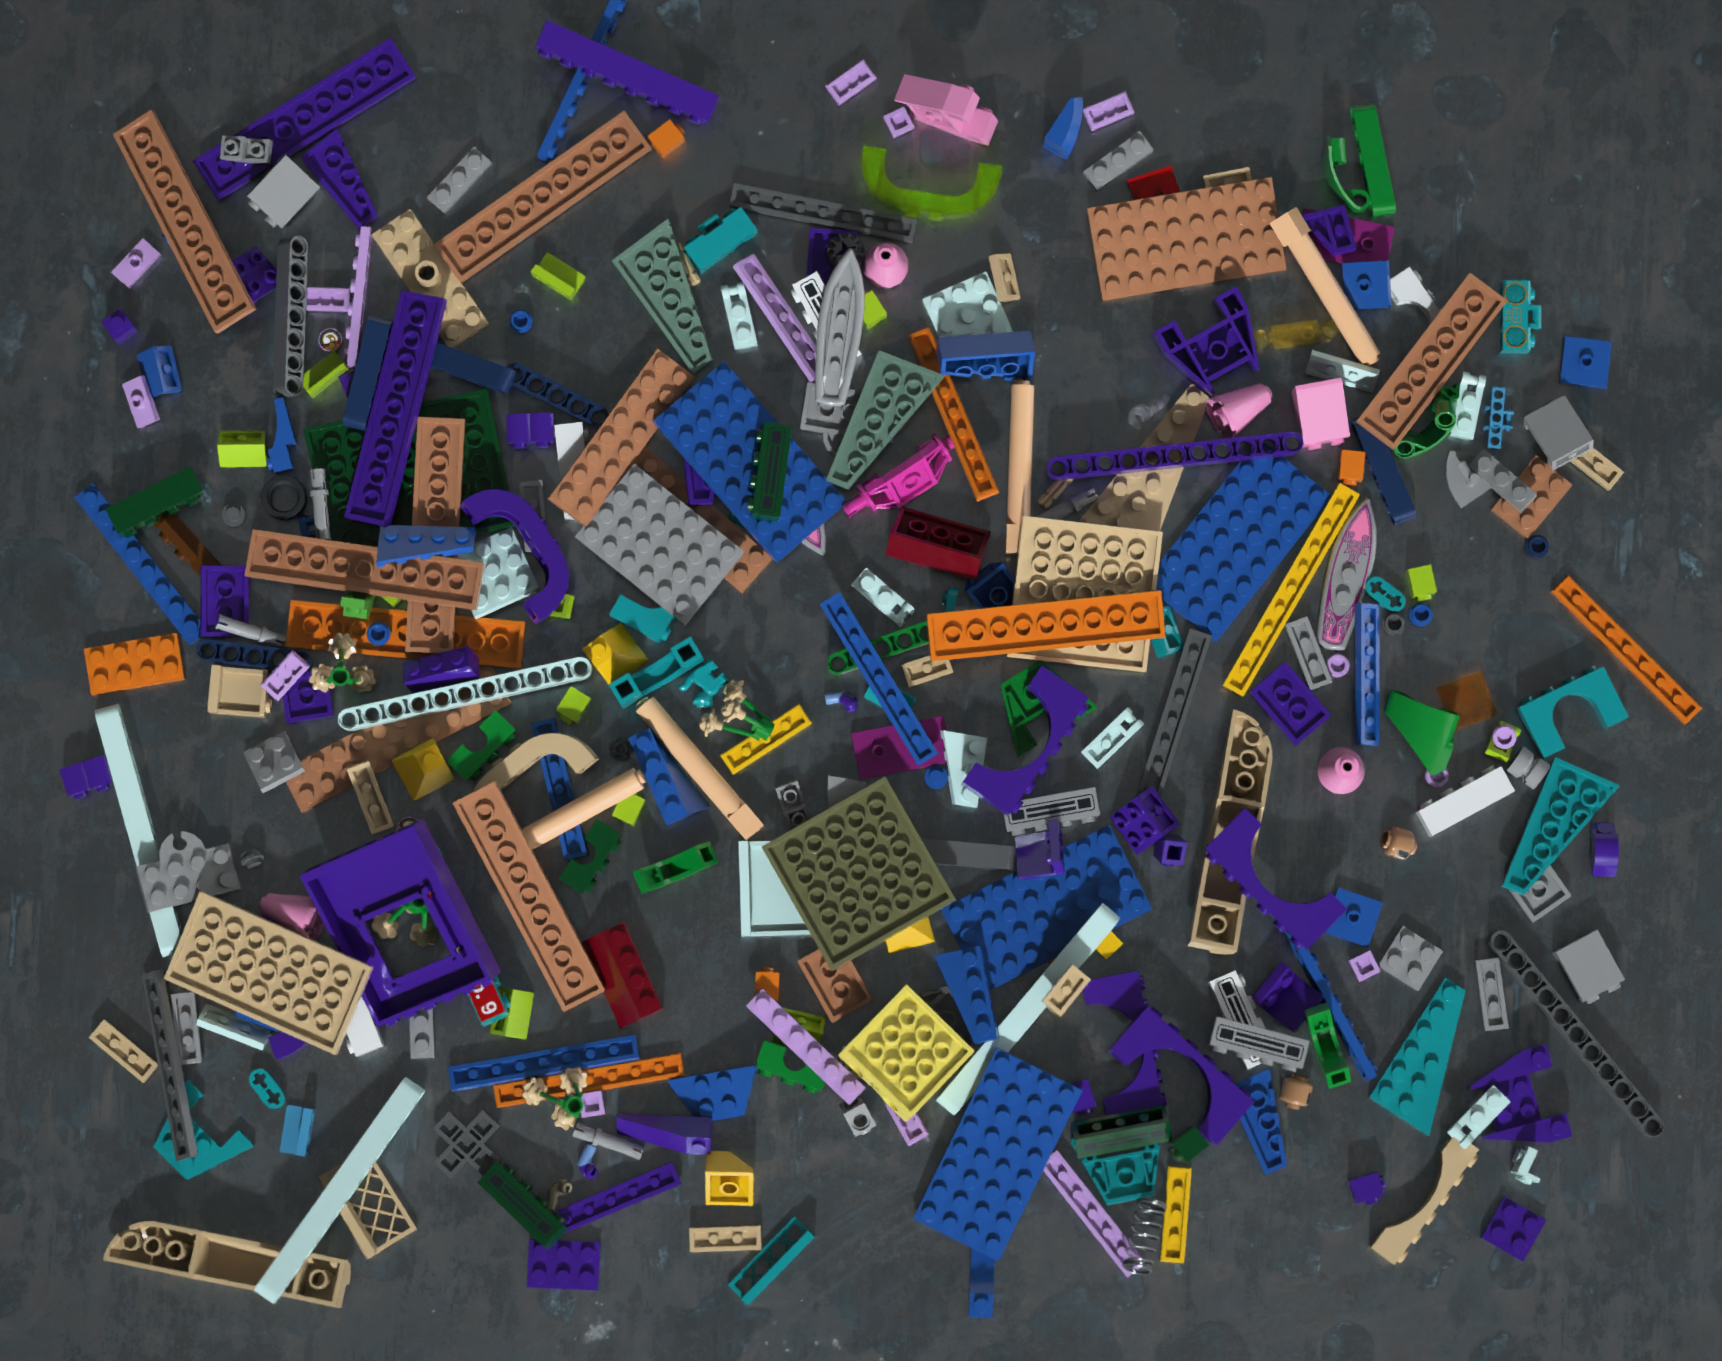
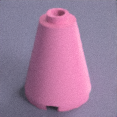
M880 242L874 244L865 252L862 261V271L868 282L875 287L891 288L901 283L907 275L908 259L905 252L898 245L890 242Z
M1258 383L1210 397L1205 402L1209 403V406L1205 408L1209 421L1216 431L1221 430L1225 434L1221 436L1222 438H1235L1271 404L1272 392L1268 386Z
M1336 747L1330 749L1321 757L1317 773L1320 782L1326 789L1333 793L1346 794L1354 791L1362 783L1365 767L1363 760L1354 750L1346 747ZM1343 764L1347 767L1348 771L1343 769Z
M269 893L266 897H262L259 910H261L262 916L278 925L313 940H317L323 931L325 924L310 896Z

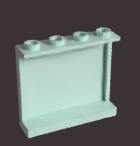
M738 841L741 936L811 935L762 849V846L771 841Z

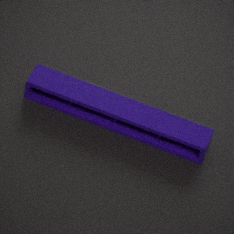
M548 20L544 23L534 50L538 51L537 54L543 58L550 60L553 57L560 60L559 64L566 68L572 69L576 67L582 70L581 74L584 76L603 79L602 83L615 88L617 85L624 88V93L633 97L640 95L646 98L645 101L653 106L658 107L659 104L665 106L669 113L680 116V114L688 116V120L697 125L706 124L709 121L719 97L717 94Z

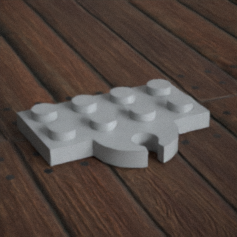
M807 382L800 430L823 433V443L827 451L833 457H836L837 447L842 442L862 391L849 389L845 405L826 406L815 401V384ZM894 437L891 439V441H890L888 444L893 445V439H894Z
M181 831L180 838L184 840L185 848L183 850H176L173 847V834L166 837L160 844L158 861L135 867L147 913L194 902L200 891L218 896L240 890L229 844L205 849L202 841L197 836Z

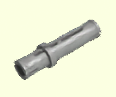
M325 469L310 470L312 484L310 496L313 499L315 536L317 539L330 540L327 505L329 490L326 489Z
M1090 486V488L1075 496L1073 494L1068 496L1069 499L1036 517L1059 520L1074 511H1081L1080 508L1099 498L1095 494L1094 488Z
M221 614L217 617L219 622H215V629L255 640L257 644L262 645L265 643L277 648H284L285 646L283 642H286L287 635L267 630L265 626L260 628L222 616Z
M578 1122L572 1136L591 1142L592 1146L597 1147L599 1145L637 1158L638 1160H640L644 1145L602 1132L601 1128L596 1130Z

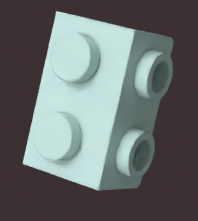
M1522 1146L1521 1149H1516L1511 1160L1514 1164L1510 1172L1516 1174L1514 1179L1529 1185L1532 1182L1539 1183L1540 1178L1528 1173L1538 1152L1537 1150L1529 1146Z

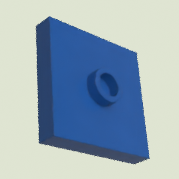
M1389 260L1342 263L1344 293L1354 309L1392 307Z
M1565 336L1559 383L1606 389L1612 342Z
M1338 887L1335 897L1347 910L1325 933L1368 948L1383 902Z

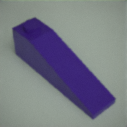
M617 1114L616 1134L686 1154H710L712 1117Z

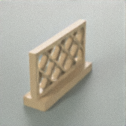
M376 1162L372 1167L377 1175L371 1173V1168L367 1173L365 1188L356 1189L363 1192L361 1204H351L348 1200L339 1213L367 1260L417 1229ZM343 1163L318 1177V1181L324 1190L333 1179V1174L338 1172ZM370 1176L379 1178L382 1181L381 1193L367 1190ZM385 1188L390 1195L383 1194ZM366 1193L380 1196L377 1209L363 1206ZM382 1197L393 1199L395 1203L393 1213L380 1210ZM353 1207L359 1208L358 1215ZM397 1207L402 1215L396 1214ZM362 1209L376 1212L373 1226L363 1224L360 1220ZM379 1213L392 1216L389 1230L375 1227ZM395 1217L405 1219L410 1228L402 1233L392 1231ZM366 1228L372 1229L371 1235L368 1233ZM374 1230L388 1233L386 1243L379 1247L376 1246L372 1239ZM391 1234L397 1235L396 1237L390 1240Z

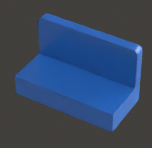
M172 345L154 346L137 354L141 376L146 377L152 398L161 394L182 391Z

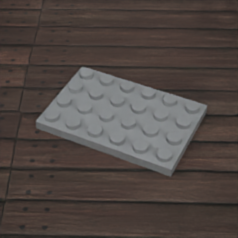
M635 464L607 496L603 505L589 524L583 526L575 536L577 540L685 626L745 553Z

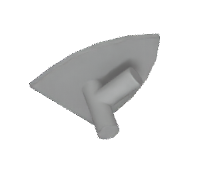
M1449 451L1446 462L1447 483L1455 501L1462 508L1491 489V487L1469 468L1468 465L1476 457L1464 452Z

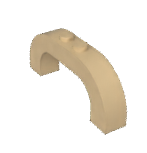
M558 733L538 735L522 745L520 743L516 744L509 750L510 755L504 760L502 758L496 760L490 766L492 769L477 783L474 791L495 780L502 791L538 760L549 754H557L563 757L577 774H582L597 762L599 758L586 743L573 736Z

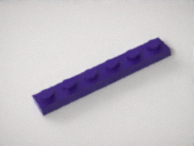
M673 1162L559 1209L557 1212L566 1220L563 1224L569 1228L565 1232L567 1233L681 1184Z

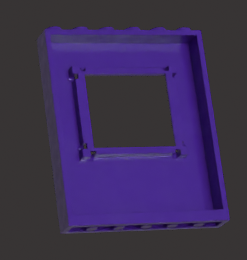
M420 819L317 864L299 875L337 950L374 966L363 991L362 998L377 1027L387 1024L388 1027L394 1025L403 1016L406 1019L418 1014V1010L422 1008L428 1011L438 1005L437 1002L441 1000L447 1003L455 999L458 993L462 992L463 995L469 994L476 989L475 986L480 984L482 987H486L495 982L494 977L501 972L424 819ZM422 897L451 955L394 979L365 921Z

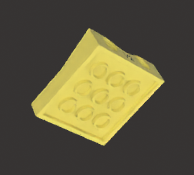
M906 984L837 1056L855 1074L873 1087L886 1104L906 1123L975 1051Z

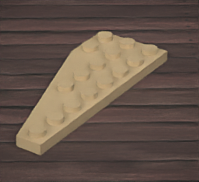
M1191 384L1139 448L1194 442L1206 410L1205 408L1208 405L1205 402L1210 397ZM1173 450L1169 452L1168 456L1171 461L1177 462L1181 460V455L1178 451ZM1148 453L1145 455L1147 463L1155 464L1158 462L1155 454ZM1131 457L1125 466H1133L1134 459ZM1184 467L1117 474L1079 522L1160 532Z

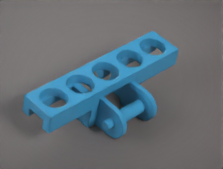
M1492 387L1490 406L1484 407V410H1490L1489 426H1483V430L1488 429L1487 448L1501 449L1502 429H1506V431L1513 429L1510 423L1511 415H1514L1515 412H1512L1511 409L1504 411L1505 388ZM1495 391H1501V399L1495 398ZM1499 402L1500 407H1494V403ZM1493 414H1499L1501 420L1494 422L1492 419ZM1503 415H1506L1505 425H1503ZM1492 437H1497V445L1491 444Z

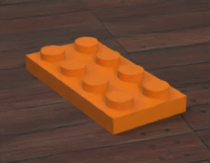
M178 633L84 649L92 696L186 680Z

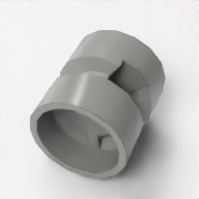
M1522 746L1508 765L1506 771L1515 778L1522 777V783L1534 790L1551 765L1542 758L1535 759L1534 753L1525 746Z

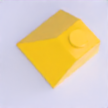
M621 623L601 634L582 649L608 684L627 673L631 675L649 661Z
M434 738L392 759L413 801L455 780Z
M928 917L886 940L889 954L935 942Z
M710 1151V1154H706V1205L753 1206V1169L730 1151Z

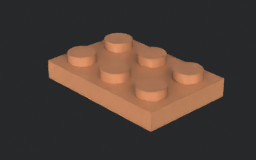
M1537 455L1518 476L1523 483L1537 494V497L1522 513L1502 497L1491 509L1492 512L1525 539H1529L1572 486L1558 472L1552 471L1549 465Z
M819 949L797 961L832 1023L873 1000L852 961L831 971Z

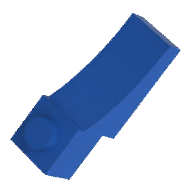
M283 397L274 399L277 416L276 436L273 447L268 449L269 456L266 457L269 470H273L276 475L295 470L289 447L298 445L286 400Z
M971 1248L968 1317L992 1318L995 1259Z

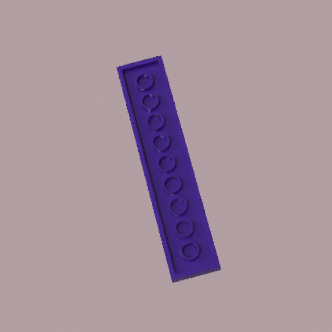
M389 38L233 135L244 136L248 139H270L273 141L271 164L220 159L221 143L194 159L193 163L217 201H220L262 175L264 171L274 167L277 160L283 154L288 157L294 155L416 79V76L393 40Z
M401 290L344 516L347 519L388 526L392 523L447 300L444 298Z

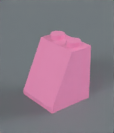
M1342 377L1294 387L1291 392L1298 433L1303 438L1302 448L1308 447V450L1322 448V444L1330 442L1331 446L1344 444L1345 440L1350 437Z

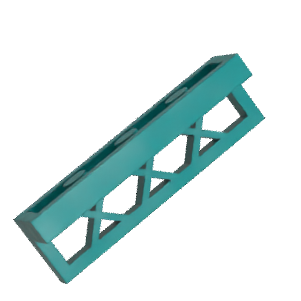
M794 1216L741 1270L728 1286L748 1306L815 1236ZM795 1223L804 1234L798 1240H788L787 1230ZM785 1233V1240H779V1238ZM775 1243H785V1254L782 1257H771V1247ZM788 1243H794L788 1250ZM768 1251V1257H762ZM758 1260H768V1271L765 1274L754 1275V1264ZM771 1260H778V1261L771 1267ZM750 1268L752 1269V1275H744ZM752 1277V1288L744 1294L735 1284L741 1278ZM754 1277H761V1278L754 1284Z

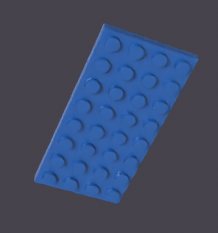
M723 361L655 418L653 423L777 564L842 508V504L847 501L830 482L826 481L827 478L791 438L781 515L778 523L750 518V511H746L748 497L753 496L754 489L750 488L751 474H756L753 456L755 451H759L760 443L756 442L757 429H762L764 422L779 423Z
M1265 442L1262 443L1265 451L1271 452L1274 450ZM1284 457L1240 461L1159 562L1156 591L1161 590L1163 602L1201 632L1212 635L1211 640L1216 643L1329 502L1332 495Z
M1110 825L1064 847L1065 874L1020 880L1016 871L941 909L960 949L975 946L982 947L990 991L1056 958L1102 903L1121 918L1113 929L1152 910Z
M997 1047L913 1219L999 1261L1083 1089Z

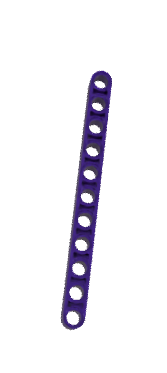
M1283 432L1057 456L1049 461L1047 474L1051 479L1059 481L1293 456L1301 450L1303 438L1297 432ZM1289 438L1295 439L1298 447L1296 449L1288 448L1286 440ZM1264 441H1271L1274 444V450L1271 452L1265 451L1262 443ZM1242 443L1249 444L1251 452L1249 454L1241 453L1239 445ZM1216 447H1226L1228 455L1224 457L1218 456L1215 451ZM1195 448L1202 449L1204 451V458H1194L1192 450ZM1173 450L1178 451L1181 455V460L1177 462L1171 461L1168 456L1169 452ZM1148 453L1155 454L1158 462L1155 464L1147 463L1145 455ZM1126 455L1131 456L1134 459V465L1130 467L1125 466L1122 463V458ZM1101 458H1107L1111 462V467L1109 469H1102L1098 461ZM1080 460L1084 461L1088 469L1080 472L1075 468V463ZM1055 463H1060L1064 466V472L1062 474H1055L1051 466Z

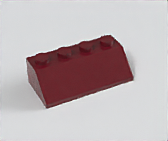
M902 506L890 532L886 555L976 581L991 532Z
M624 922L582 942L606 988L604 994L620 1029L663 1010L662 1004Z

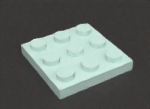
M983 272L922 299L938 337L1013 332L1003 307L998 302L997 294L987 272Z
M512 527L475 543L474 552L458 555V559L483 562L485 564L477 610H471L475 619L536 593L540 589Z

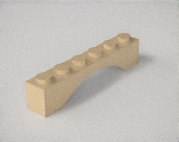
M1450 1136L1439 1150L1438 1177L1428 1199L1407 1219L1394 1225L1383 1227L1369 1247L1391 1264L1401 1263L1408 1254L1406 1249L1410 1243L1415 1244L1421 1237L1422 1232L1420 1230L1425 1223L1429 1225L1435 1218L1436 1213L1434 1211L1439 1204L1443 1206L1449 1199L1451 1194L1448 1191L1453 1185L1457 1187L1465 1176L1462 1172L1467 1166L1472 1167L1479 1156L1476 1153L1479 1149L1474 1145L1470 1144L1466 1149H1463L1459 1145L1460 1142L1455 1137L1452 1138Z

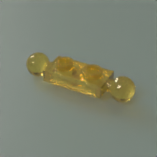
M1315 318L1270 325L1271 333L1257 330L1253 333L1256 348H1265L1272 342L1273 349L1275 350L1319 343V335L1332 338L1338 334L1339 329L1332 319H1327L1318 326V321Z

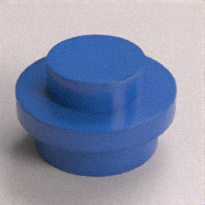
M516 310L511 314L509 324L513 331L525 333L532 327L533 319L526 310Z
M1417 603L1409 611V619L1416 626L1427 625L1433 617L1432 609L1425 603Z
M375 622L367 629V638L373 645H384L390 639V629L382 622Z
M935 765L927 769L924 779L930 788L940 789L946 785L948 774L943 767Z

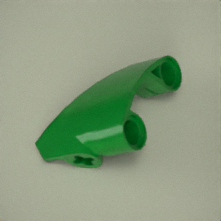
M1327 136L1325 139V150L1321 158L1325 179L1336 198L1348 210L1355 214L1363 213L1370 204L1369 194L1361 189L1343 190L1334 170L1340 165L1347 163L1346 140L1344 138H1331ZM1357 196L1363 198L1365 205L1357 206L1353 202V198Z
M1455 383L1452 387L1442 386L1431 405V410L1435 413L1434 420L1420 433L1409 430L1394 449L1397 456L1409 458L1421 454L1436 446L1451 432L1456 424V402L1460 396L1458 383Z
M1390 690L1383 709L1385 714L1407 740L1431 776L1445 771L1454 747L1452 737L1461 715L1445 708L1437 709L1416 701L1405 693Z

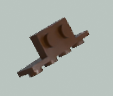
M176 514L170 517L165 515L159 518L157 524L153 525L160 532L158 534L159 538L166 545L170 543L175 549L173 553L182 563L186 561L199 576L200 566H222Z

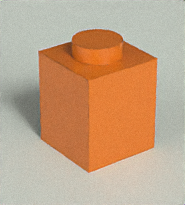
M669 119L648 135V140L659 155L665 158L685 142L683 136L685 131L678 122L673 124Z
M1340 451L1337 481H1343V485L1356 486L1357 482L1361 483L1364 474L1365 452Z
M761 967V972H756L755 996L763 989L771 998L779 1001L780 973L775 972V968Z

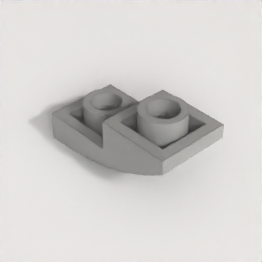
M222 136L220 159L244 163L271 164L273 141L270 139H248L244 136Z
M797 779L775 787L790 830L811 819Z

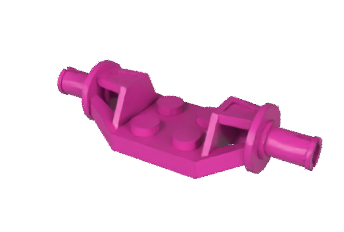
M935 433L932 434L931 439L915 447L918 453L914 456L909 457L894 469L889 470L882 477L875 473L862 484H856L858 495L842 504V508L847 516L851 517V515L865 506L870 507L873 512L877 509H899L936 485L947 461H952L950 450L954 446L950 436L948 435L941 439ZM938 452H940V455L938 456L937 460L932 466L930 461L936 456ZM881 492L886 495V497L871 498V495Z

